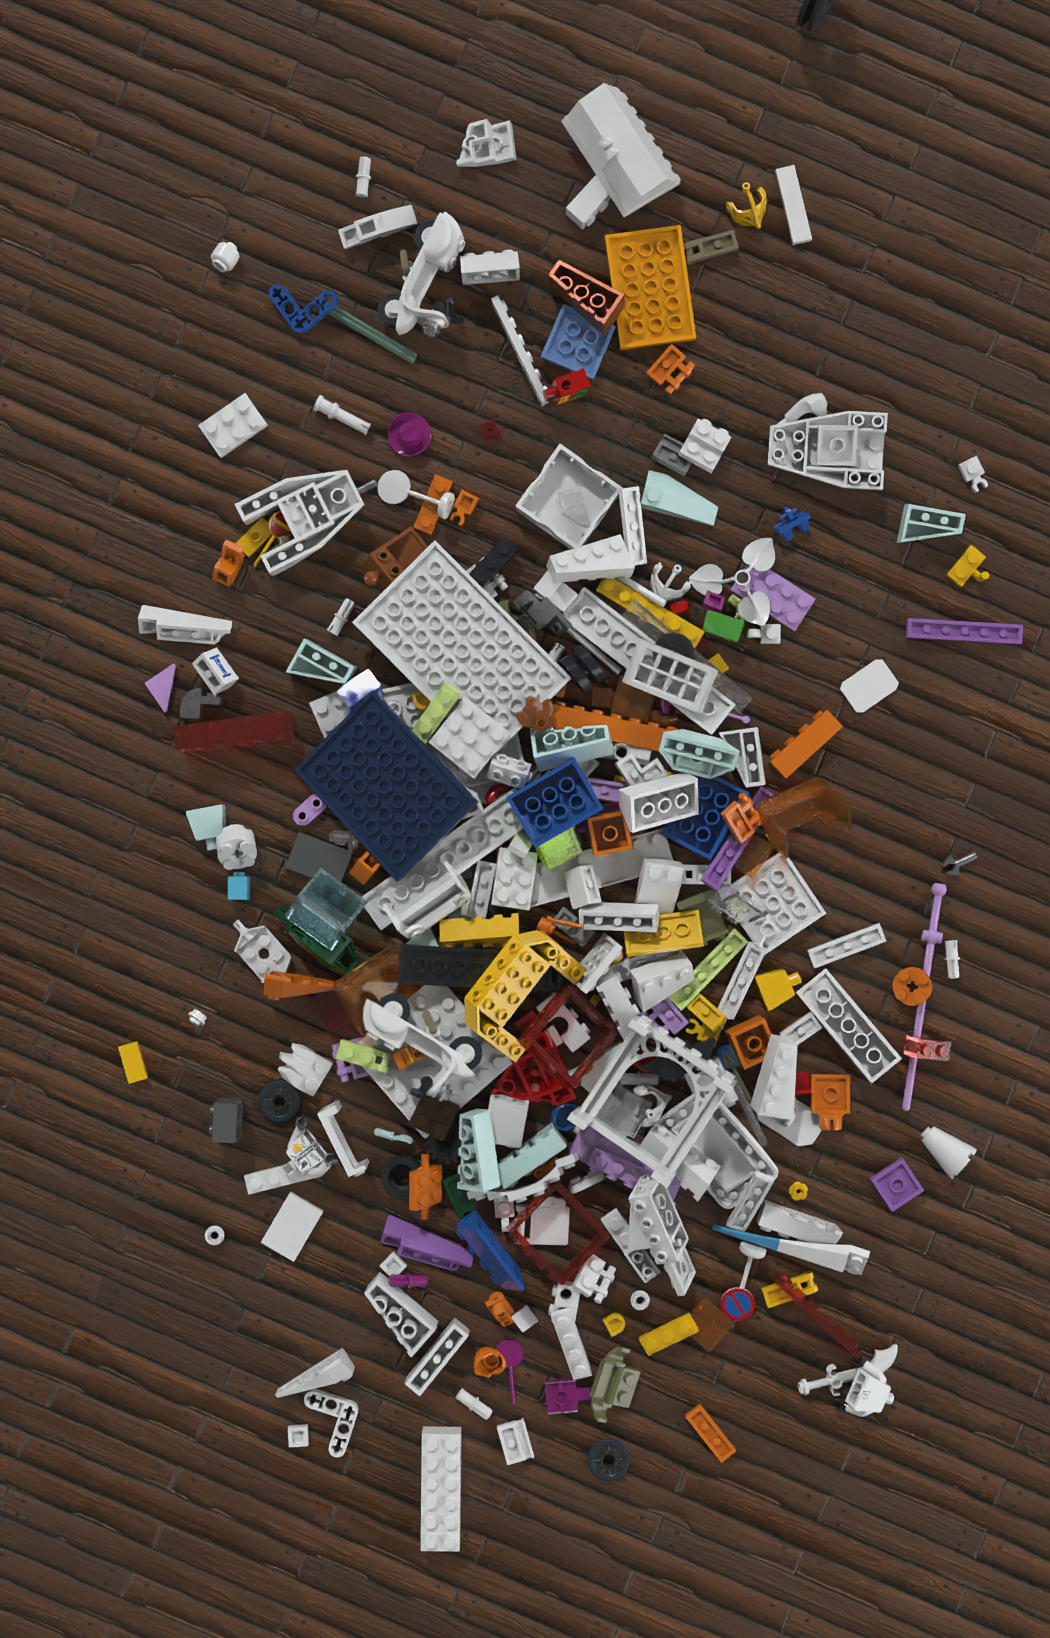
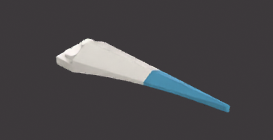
M713 1225L712 1230L839 1272L847 1270L851 1274L862 1275L870 1253L868 1250L852 1245L798 1242L760 1236L718 1225Z

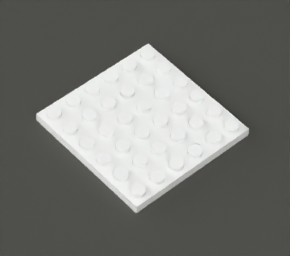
M424 985L407 1000L410 1005L408 1023L426 1033L427 1026L422 1014L425 1010H428L437 1030L440 1029V1034L435 1039L449 1047L454 1039L460 1036H469L474 1038L482 1048L481 1062L476 1068L471 1070L475 1074L474 1076L458 1077L450 1074L442 1084V1087L445 1089L441 1096L460 1105V1108L512 1064V1060L465 1024V1006L448 986ZM368 1035L358 1042L359 1044L391 1053L408 1045L403 1042L399 1049L395 1048L393 1051L383 1045L385 1043L384 1040L378 1038L376 1041ZM377 1056L376 1062L381 1064L382 1057ZM429 1056L408 1065L402 1070H399L394 1058H392L388 1065L390 1067L389 1073L362 1066L409 1121L420 1098L410 1095V1089H419L420 1081L426 1074L434 1078L442 1070V1065ZM417 1129L424 1138L429 1136V1134Z

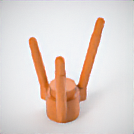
M547 916V918H541L536 930L560 946L550 937L552 934L572 944H575L576 941L556 931V925L553 923L584 929V925Z

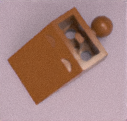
M412 526L368 555L363 563L369 570L364 575L366 585L375 586L379 583L385 590L428 547Z

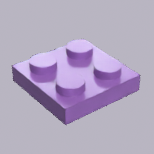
M902 1157L870 1177V1180L892 1212L924 1191Z

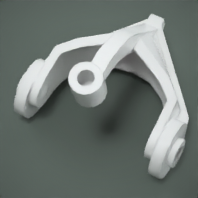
M659 562L653 568L650 578L652 592L666 601H675L681 598L685 592H688L692 582L686 581L681 590L668 588L675 575L681 571V566L675 565L672 575L666 584L663 585L657 575L663 566Z
M643 1084L633 1089L634 1093L638 1094V1096L652 1093L657 1098L656 1108L652 1110L647 1109L645 1111L647 1118L640 1121L642 1127H649L660 1119L664 1108L672 1099V1095H667L651 1085Z

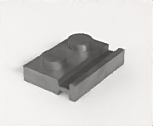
M664 433L651 459L682 476L686 475L692 464L678 455L684 444Z

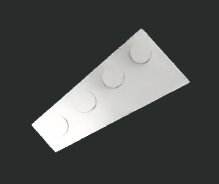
M621 534L551 555L546 565L553 583L578 581V579H615V577L623 576L624 578H631L635 569Z
M655 1122L640 1147L661 1161L677 1136L668 1131L663 1125ZM691 1147L677 1168L675 1176L681 1181L680 1185L685 1190L690 1189L694 1193L693 1198L699 1201L711 1184L720 1166L714 1160L700 1153L698 1149Z

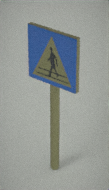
M730 1044L714 1049L724 1070L732 1068L751 1104L752 1098L735 1068L740 1063Z

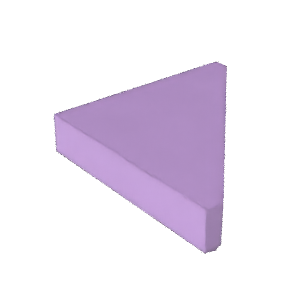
M174 663L145 682V685L165 713L168 712L174 674L177 667Z

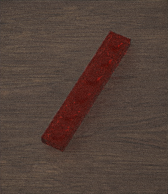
M778 1272L772 1276L781 1289L856 1359L862 1354L858 1348L860 1344L853 1337H846L845 1334L847 1332L839 1324L835 1326L832 1323L833 1319L826 1312L822 1314L818 1310L820 1307L812 1299L808 1301L805 1298L806 1294L799 1287L795 1289L791 1285L793 1282L785 1274L781 1276Z

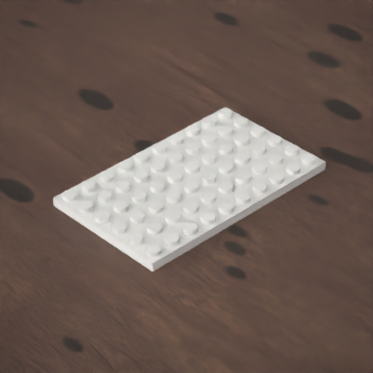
M436 541L431 543L352 622L431 702L445 682L462 693L446 715L447 718L466 697L511 734L495 754L523 727L518 722L515 714L519 711H526L525 706L528 696L535 697L542 703L548 698L551 699L571 679Z

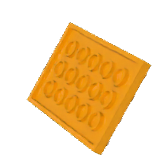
M681 225L605 235L611 287L625 296V307L616 319L620 350L696 340Z

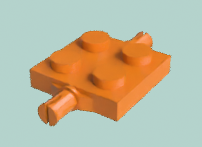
M421 1154V1166L417 1170L409 1172V1210L418 1211L421 1209V1219L427 1220L429 1219V1208L442 1202V1165L438 1163L429 1165V1154Z

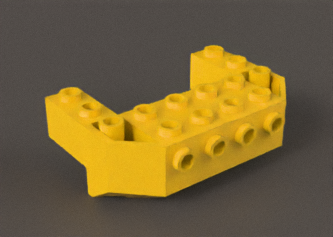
M538 930L513 935L464 998L465 1024L515 1063L527 1049V1046L507 1032L503 1026L546 970L551 966L574 985L577 984L587 971L585 967Z

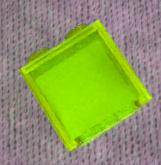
M576 826L571 827L536 848L540 861L549 871L583 853L580 847L582 841L574 831Z

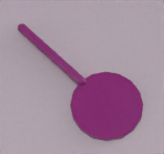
M506 1339L497 1345L496 1350L503 1355L507 1364L506 1368H509L512 1405H515L512 1368L521 1363L523 1349L519 1342L513 1339Z

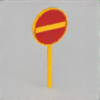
M281 511L274 513L270 517L268 528L272 536L253 564L254 567H257L262 559L261 555L266 553L275 537H288L292 534Z

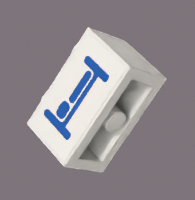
M218 648L202 653L192 663L214 695L229 689L239 679Z

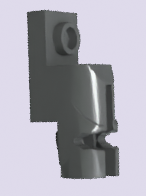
M526 589L512 602L518 610L523 609L522 615L527 617L538 630L548 625L559 637L572 626L548 597L539 601Z

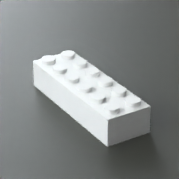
M423 1426L421 1551H460L461 1427Z

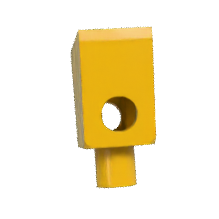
M784 969L756 974L753 978L768 1011L793 997L795 993L792 986L802 983L798 972L787 976Z

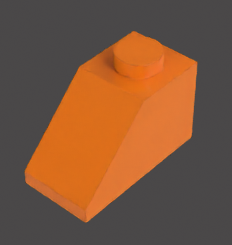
M367 851L356 862L349 873L364 885L381 867V864Z

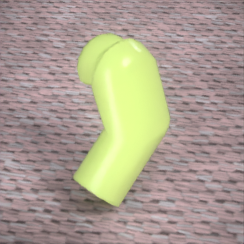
M732 594L727 602L736 607L735 618L745 621L738 612L741 599Z

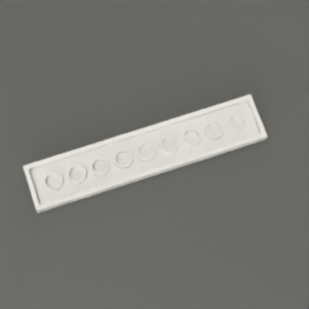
M585 587L563 613L574 629L625 669L629 665L639 638L653 644L656 643ZM646 649L642 663L653 667L652 651ZM640 666L636 677L643 683H647L651 670ZM688 670L674 676L685 679ZM692 672L689 682L700 686L703 679L695 672ZM655 673L650 686L662 690L667 677ZM671 679L666 692L678 697L683 683ZM687 685L682 699L694 703L698 689ZM713 686L701 714L668 701L710 735L715 732L736 705Z
M515 787L486 807L483 813L475 815L443 838L399 882H396L390 876L359 898L380 930L392 923L383 905L386 904L398 915L453 878L444 865L446 861L461 874L524 829L506 798L517 791Z

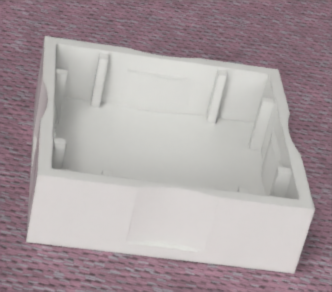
M559 444L544 465L539 477L531 483L518 501L515 510L569 549L584 546L619 497L618 489H622V487L603 473L589 467L583 459L562 444Z

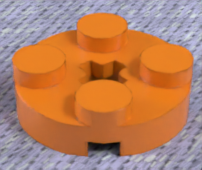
M908 967L899 971L893 980L895 997L903 1004L909 1006L919 1005L925 1002L932 993V981L928 974L920 968ZM911 981H915V985H918V989H914L913 992L907 987V984H911Z

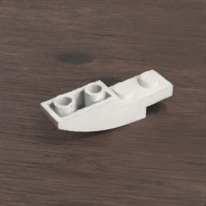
M408 205L354 221V224L339 229L338 232L343 247L347 250L378 237L389 236L415 226L418 223L412 205Z
M617 1208L601 1218L602 1223L644 1283L661 1273L646 1249L628 1250L629 1224Z

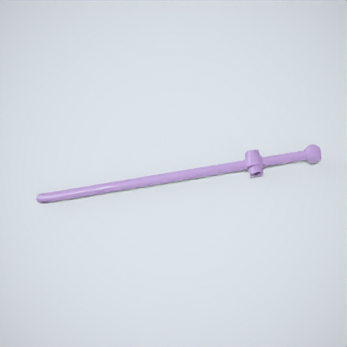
M934 883L931 888L934 900L929 930H923L921 941L927 942L923 970L928 974L929 978L934 946L936 943L941 944L943 933L937 932L942 896L946 894L947 887L945 884ZM926 1001L917 1006L902 1106L904 1111L910 1109Z

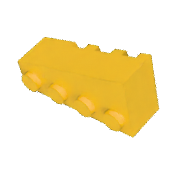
M518 913L511 914L510 918H504L501 914L494 915L491 919L477 916L471 918V921H467L466 918L442 919L439 921V946L482 947L483 949L502 947L503 949L513 935L519 934Z

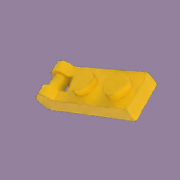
M807 1271L799 1276L761 1288L767 1307L771 1308L817 1292L818 1287L817 1284H814L813 1272ZM806 1281L807 1287L802 1288L801 1283Z

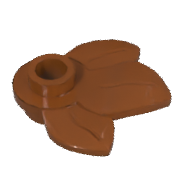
M528 696L525 706L526 711H519L515 714L518 722L524 727H532L537 732L546 731L550 726L549 717L553 713L551 700L548 698L541 703L537 698ZM540 719L544 720V724L542 726L538 725V721Z

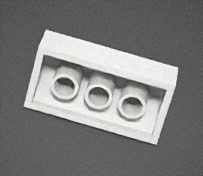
M681 772L619 789V807L630 832L634 833L698 815V778Z

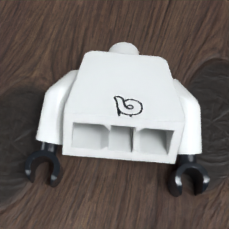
M855 1352L860 1357V1360L855 1362L851 1359L854 1365H861L863 1368L859 1367L845 1402L842 1396H835V1400L840 1401L841 1404L833 1403V1407L836 1410L844 1408L846 1412L859 1417L867 1416L873 1412L880 1413L885 1403H893L894 1395L890 1393L891 1387L886 1383L887 1379L880 1368L868 1360L864 1361L861 1354Z

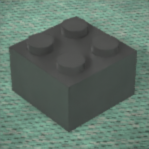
M219 1098L214 1102V1105H211L210 1117H213V1125H210L209 1136L212 1137V1142L236 1143L241 1138L242 1098Z

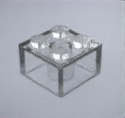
M617 1083L601 1111L599 1119L634 1139L646 1117L645 1111L650 1109L653 1104L648 1099L638 1096V1094H635L630 1089Z

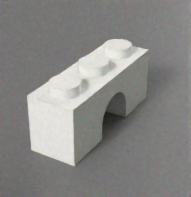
M552 992L536 1005V1008L548 1022L555 1017H563L567 1020L568 1028L560 1035V1038L574 1052L590 1039L589 1033L591 1031L585 1023L580 1024L577 1021L579 1016L572 1008L568 1009L564 1003L567 1001L560 993Z

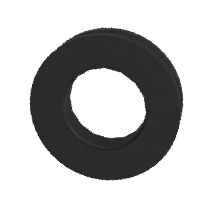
M804 0L796 24L803 27L809 20L807 30L811 33L815 32L835 0Z

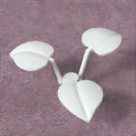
M761 538L750 543L745 548L742 556L743 561L750 566L746 570H739L735 577L722 580L723 572L714 564L700 567L689 577L692 586L703 595L706 594L707 590L720 594L722 591L721 583L735 581L737 586L745 588L748 596L742 598L739 602L738 612L740 616L747 622L763 626L769 618L770 602L768 597L761 591H756L751 595L748 587L750 582L749 572L753 567L755 570L763 572L773 566L775 561L772 538Z

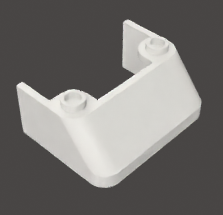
M447 861L444 865L453 878L398 915L388 905H383L397 931L407 939H418L431 926L460 906H465L470 902L472 895L466 882Z

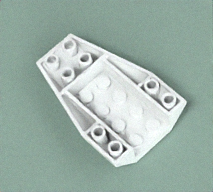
M846 411L770 426L768 465L841 488L883 490L884 470H882L888 413ZM818 425L858 426L856 466L816 465Z

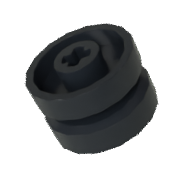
M580 644L572 651L577 662L572 657L566 655L559 663L571 677L570 680L574 685L586 694L593 688V684L588 676L594 682L600 683L606 678V675L590 653Z

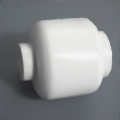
M220 242L211 254L213 266L221 272L231 271L240 257L237 247L231 242Z

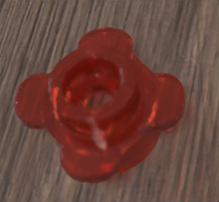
M490 419L484 424L481 423L479 425V430L482 431L485 441H490L491 438L498 437L501 434L495 419Z

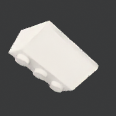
M504 250L502 253L487 251L482 255L467 253L464 256H460L463 285L520 280L518 251Z

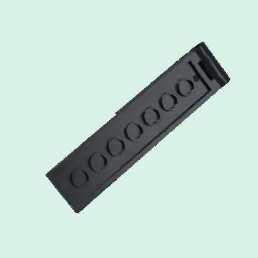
M400 944L397 983L472 988L501 950ZM550 966L531 991L566 993L567 979Z

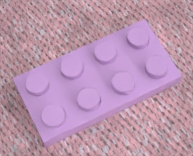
M747 564L743 570L748 569L750 565ZM753 567L749 572L750 582L748 584L751 595L756 591L763 592L770 602L769 616L794 632L812 606L815 598L772 570L760 572ZM734 583L730 591L741 598L748 597L745 588L739 587Z

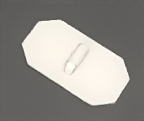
M797 1099L794 1100L793 1120L757 1114L759 1121L797 1146L813 1144L821 1132L818 1115L810 1113V1108Z

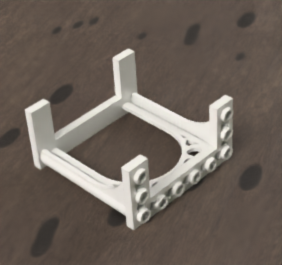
M643 1015L631 1020L628 1025L632 1028L582 1106L572 1111L567 1120L583 1131L588 1126H591L652 1168L654 1172L650 1177L668 1188L677 1174V1168L726 1094H730L737 1081L734 1080L735 1076L727 1070L725 1072L718 1069L719 1065L710 1059L706 1061L701 1057L702 1054L694 1048L688 1049L685 1047L686 1043L678 1037L673 1039L668 1035V1030L661 1026L657 1028L652 1024L653 1021ZM648 1038H653L656 1042V1050L654 1052H650L646 1047ZM661 1043L664 1048H668L666 1053L660 1050ZM640 1044L642 1050L644 1051L643 1054L636 1053L640 1049L638 1048ZM651 1056L669 1058L680 1064L693 1081L696 1098L691 1116L661 1161L596 1117L624 1072L636 1061ZM682 1056L683 1061L680 1062L678 1060V1057ZM697 1067L696 1070L703 1071L699 1074L693 1073L692 1068ZM702 1076H709L712 1082L708 1086H701L698 1084V1079ZM709 1090L710 1092L708 1094L705 1093V1097L702 1098L700 1091Z

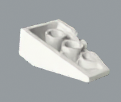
M341 1348L278 1388L275 1395L279 1398L335 1384L341 1380L345 1382L353 1376L352 1373L355 1366L345 1350Z

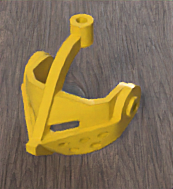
M745 182L742 185V192L747 195L751 209L737 210L733 202H727L726 210L737 224L749 227L754 226L759 229L761 228L760 224L766 210V192L762 187L757 189L761 202L755 206L750 192V184Z

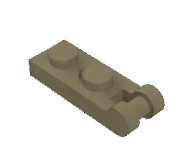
M734 230L683 244L684 252H686L687 256L685 259L688 265L738 251L739 249ZM698 248L699 253L694 254L693 249Z

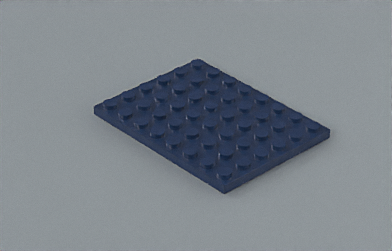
M371 690L295 769L297 774L396 882H399L479 803L375 690Z

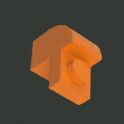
M226 540L222 546L221 558L214 566L212 579L230 587L243 564L245 557L243 554L244 548Z

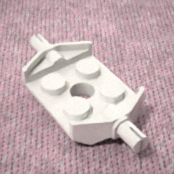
M238 919L233 924L240 932V937L234 951L261 979V982L264 983L265 974L268 970L287 973L292 956L268 928L263 925L248 929ZM262 948H266L269 951L267 959H262L259 955V951Z

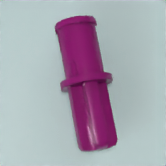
M406 1273V1275H390L388 1277L389 1286H405L407 1289L410 1287H426L427 1276L426 1274L411 1275L410 1273Z

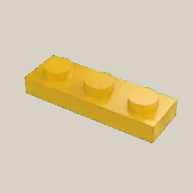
M687 1313L640 1336L639 1341L649 1356L697 1333L699 1329L690 1313Z

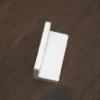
M592 865L578 866L564 872L572 909L602 902Z

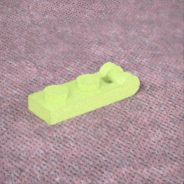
M341 1039L336 1059L389 1073L390 1067L388 1065L393 1058V1053ZM377 1056L382 1057L381 1064L376 1062Z

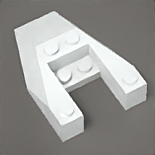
M341 470L286 478L236 503L235 506L246 525L279 509L281 510L295 539L261 555L269 574L274 576L322 548L364 506V503L348 471Z

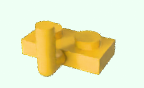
M970 545L945 576L959 587H962L970 576L978 582H983L989 578V573H980L976 569L986 556Z

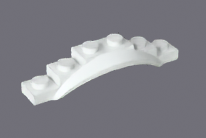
M576 1152L555 1160V1167L546 1176L525 1186L507 1187L505 1189L499 1186L484 1193L468 1191L466 1193L469 1200L475 1198L478 1201L488 1196L489 1201L495 1199L496 1202H499L508 1197L509 1202L515 1200L516 1203L527 1200L526 1196L533 1194L536 1197L544 1194V1190L549 1187L548 1183L560 1180L559 1176L564 1174L562 1166L564 1170L575 1166L574 1162L578 1161L579 1157Z

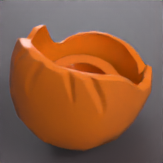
M492 1347L480 1348L476 1352L473 1361L475 1374L488 1378L492 1374L502 1373L507 1367L503 1355Z

